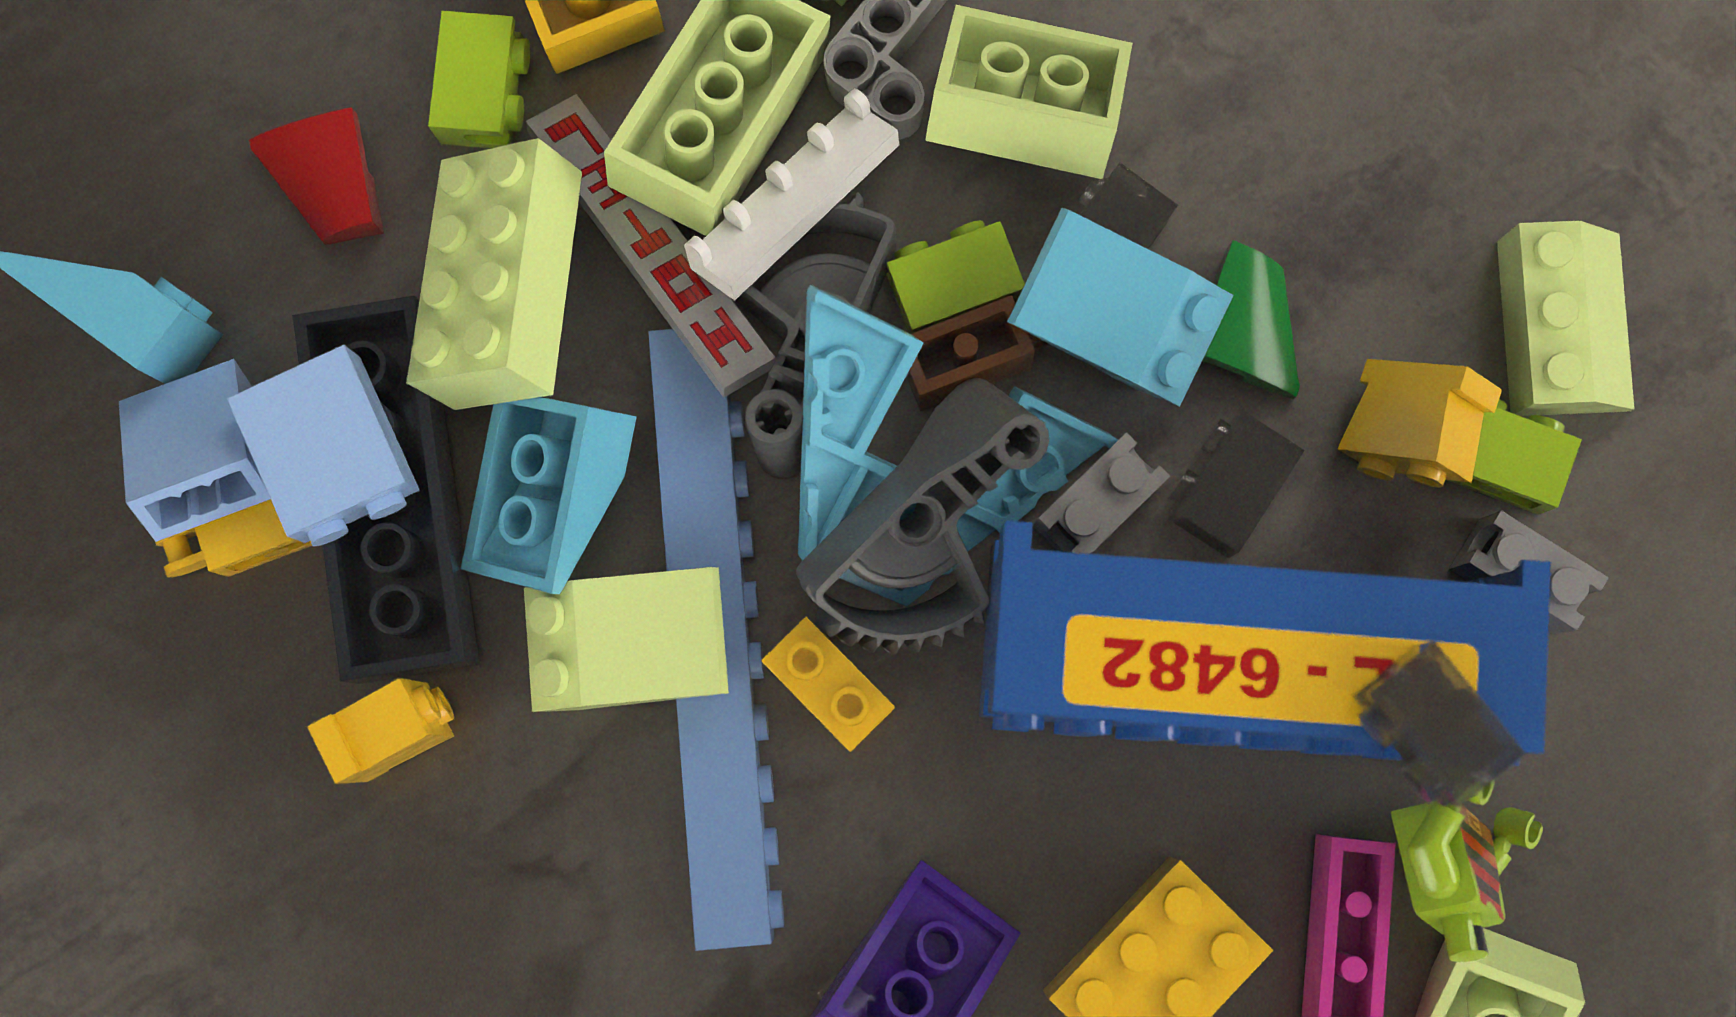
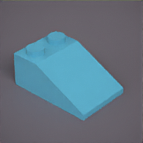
M1061 208L1007 322L1136 390L1180 407L1234 295L1195 272L1068 209Z
M0 251V269L134 368L164 384L193 374L223 336L221 332L206 322L212 315V311L163 277L155 285H152L132 272Z
M542 397L493 404L461 569L547 593L560 594L625 477L636 416Z

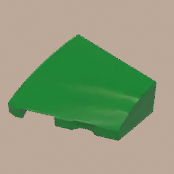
M1232 240L1224 252L1213 284L1234 296L1202 361L1243 375V382L1294 400L1297 397L1300 385L1284 268L1265 254Z

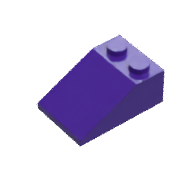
M920 860L835 977L810 1017H971L1021 933L924 861Z

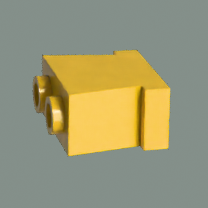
M1367 359L1360 378V382L1367 387L1337 449L1359 462L1357 467L1359 472L1373 478L1392 481L1395 473L1406 474L1409 479L1432 487H1443L1445 480L1472 483L1484 412L1495 413L1502 389L1468 366Z
M807 617L761 660L849 752H852L895 709V706Z
M398 678L341 711L329 714L307 727L335 784L369 782L388 772L389 769L454 737L448 722L454 720V713L446 696L439 687L431 689L427 682Z

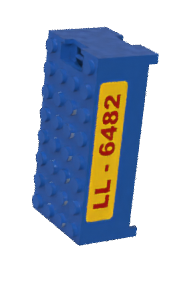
M1005 521L1000 530L999 540H995L991 546L987 593L990 603L986 608L979 717L993 718L992 730L1029 732V729L1044 730V722H1054L1053 734L1104 736L1111 735L1112 727H1116L1115 739L1148 742L1177 740L1176 744L1238 745L1239 749L1264 751L1293 750L1304 754L1330 756L1359 755L1361 758L1423 760V763L1447 765L1466 763L1476 766H1520V754H1544L1550 561L1520 560L1519 566L1514 567V570L1488 578H1476L1466 582L1031 550L1033 523Z

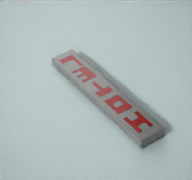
M575 94L527 120V132L532 139L539 138L582 171L579 203L723 398L770 371L775 363V356L732 299L690 268L684 244L688 241L674 222L662 213L608 187L604 151L611 142V139L578 95Z

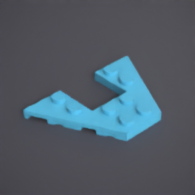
M811 284L807 289L798 556L802 560L897 467V465L866 452L924 344L915 336ZM1014 386L1009 397L1044 422L1049 431L1048 448L1042 459L1032 467L1023 470L1009 468L995 482L998 487L990 492L987 490L977 500L979 504L969 508L959 518L957 530L967 552L995 530L1000 532L1005 521H1018L1035 508L1037 500L1044 493L1057 491L1068 482L1067 474L1102 447L1107 446L1110 449L1118 439L1108 432ZM917 503L907 507L901 514L900 520L909 517L915 510ZM849 568L839 577L906 607L928 591L934 581L932 580L909 588H887L863 580ZM951 568L943 575L950 574L953 571V569Z

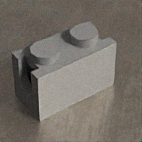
M1127 432L1062 494L1033 525L1058 552L1091 554L1170 477L1160 465L1153 469L1139 457L1134 450L1137 442ZM1057 522L1079 543L1078 545L1072 543L1059 530L1056 525Z
M1502 510L1478 520L1449 570L1463 579L1470 581L1476 578H1488L1512 571L1514 567L1519 566L1520 560L1550 561L1548 632L1552 635L1578 630L1585 617L1576 611L1587 595L1601 591L1609 579L1606 575ZM1490 539L1494 543L1487 554H1484L1481 551Z

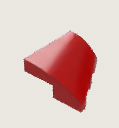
M352 107L291 122L249 139L252 152L265 166L325 245L384 234L374 177L367 168L358 114Z

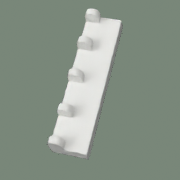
M852 89L844 97L845 108L826 126L818 122L807 131L808 143L784 165L779 161H774L765 170L767 180L742 204L732 200L724 207L725 219L703 240L698 236H693L684 244L690 268L735 301L899 146L898 130L871 113L869 100L860 90Z

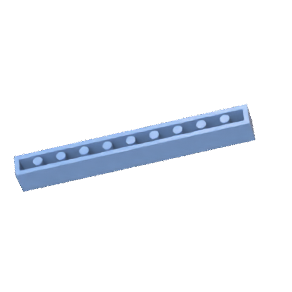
M673 329L648 331L666 571L719 567L729 690L728 694L676 699L695 951L771 944L774 940L773 928H784V908L782 891H770L768 865H779V847L776 827L765 828L763 803L774 802L772 767L771 765L760 766L758 741L769 740L767 705L766 703L755 704L753 679H764V664L761 661L763 659L761 642L750 643L748 618L759 617V601L756 581L745 582L744 558L754 557V539L751 520H740L739 497H749L746 460L736 461L734 438L745 437L742 401L731 402L730 395L723 398Z

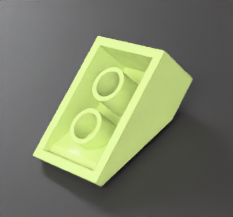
M719 567L571 580L566 582L560 594H551L529 587L524 588L532 712L584 710L729 693Z
M1484 929L1489 954L1487 957L1476 961L1453 962L1449 960L1446 941H1444L1431 968L1415 1017H1578L1585 1004V999L1576 963Z

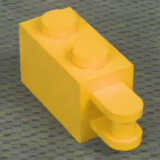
M271 499L155 542L156 546L164 547L169 564L164 566L167 577L185 575L207 567L209 572L229 577L312 546L311 541L303 543L287 537ZM197 536L202 551L193 554L188 539Z

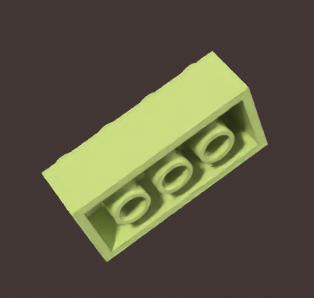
M700 0L604 151L608 187L707 236L725 219L723 208L732 200L738 201L822 63L824 52L828 46L831 16L799 0Z
M539 138L441 160L407 384L454 410L551 396L554 392L582 171Z

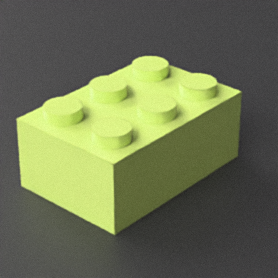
M956 5L934 89L925 141L1103 179L1118 127L1133 43Z

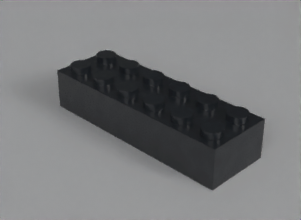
M416 296L292 315L299 365L342 345L348 347L361 358L419 487V491L404 497L407 504L399 511L378 519H371L369 514L346 524L349 531L344 536L322 545L340 682L363 684L480 665L467 571L461 569L464 548L444 404L407 384L419 299Z

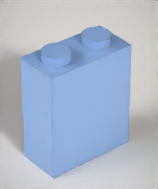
M345 345L227 398L287 537L303 543L311 541L312 546H320L332 542L348 533L349 530L346 524L369 514L371 519H378L393 514L406 506L407 503L404 497L419 491V487L361 358Z
M235 359L119 401L126 504L155 542L271 499L227 400L228 397L252 387Z

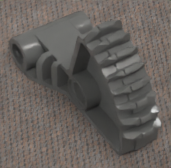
M859 192L851 198L850 205L841 204V201L837 203L805 235L838 232L860 235L878 241L880 244L871 264L841 254L827 253L803 257L778 270L770 277L760 291L750 286L735 300L785 340L778 352L774 365L768 373V378L761 393L751 400L745 414L748 432L758 463L766 473L773 477L788 478L801 472L807 289L811 284L869 313L888 272L887 262L894 259L897 232L893 220L878 212L865 209L864 198Z
M972 378L958 385L934 409L903 461L798 565L796 575L801 581V587L819 606L815 617V624L819 630L830 637L836 635L843 644L850 647L858 642L864 650H869L873 653L881 645L886 652L896 655L902 643L909 650L919 653L924 638H927L932 644L942 647L944 633L948 630H951L954 635L964 637V623L971 618L976 623L985 624L982 611L989 605L990 600L958 533L957 522L969 508L979 504L977 500L987 490L990 492L998 487L995 482L1009 468L1023 470L1032 467L1042 459L1049 444V431L1044 422L986 379ZM917 503L913 513L906 519L900 520L903 511L911 504ZM848 568L863 580L887 588H909L922 585L942 576L951 568L957 577L956 584L938 596L914 606L895 610L860 609L843 604L824 594Z

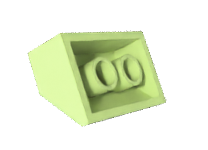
M1583 221L1517 224L1497 241L1510 412L1519 416L1630 412L1634 410L1619 233Z

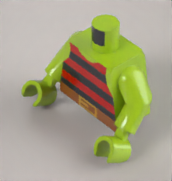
M1466 763L1456 764L1449 769L1445 780V793L1447 794L1445 798L1391 811L1413 908L1418 917L1445 936L1448 957L1453 962H1470L1487 957L1489 953L1483 928L1498 925L1505 921L1499 876L1511 861V857L1507 853L1512 845L1533 849L1538 844L1543 830L1542 824L1533 820L1534 813L1509 807L1501 809L1496 814L1493 827L1495 839L1493 840L1491 830L1462 804L1466 800L1479 805H1485L1491 795L1495 776L1484 768Z

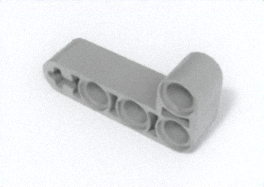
M864 0L832 39L824 52V78L828 93L845 107L844 97L852 89H858L869 100L871 113L898 130L899 140L913 135L923 121L925 92L920 80L898 62L947 0ZM888 16L897 19L902 26L895 32L881 33L872 26V23L878 18ZM847 61H856L866 69L860 77L854 79H845L839 76L835 70L840 64ZM903 96L909 99L913 107L907 113L897 115L887 112L882 107V104L889 97Z

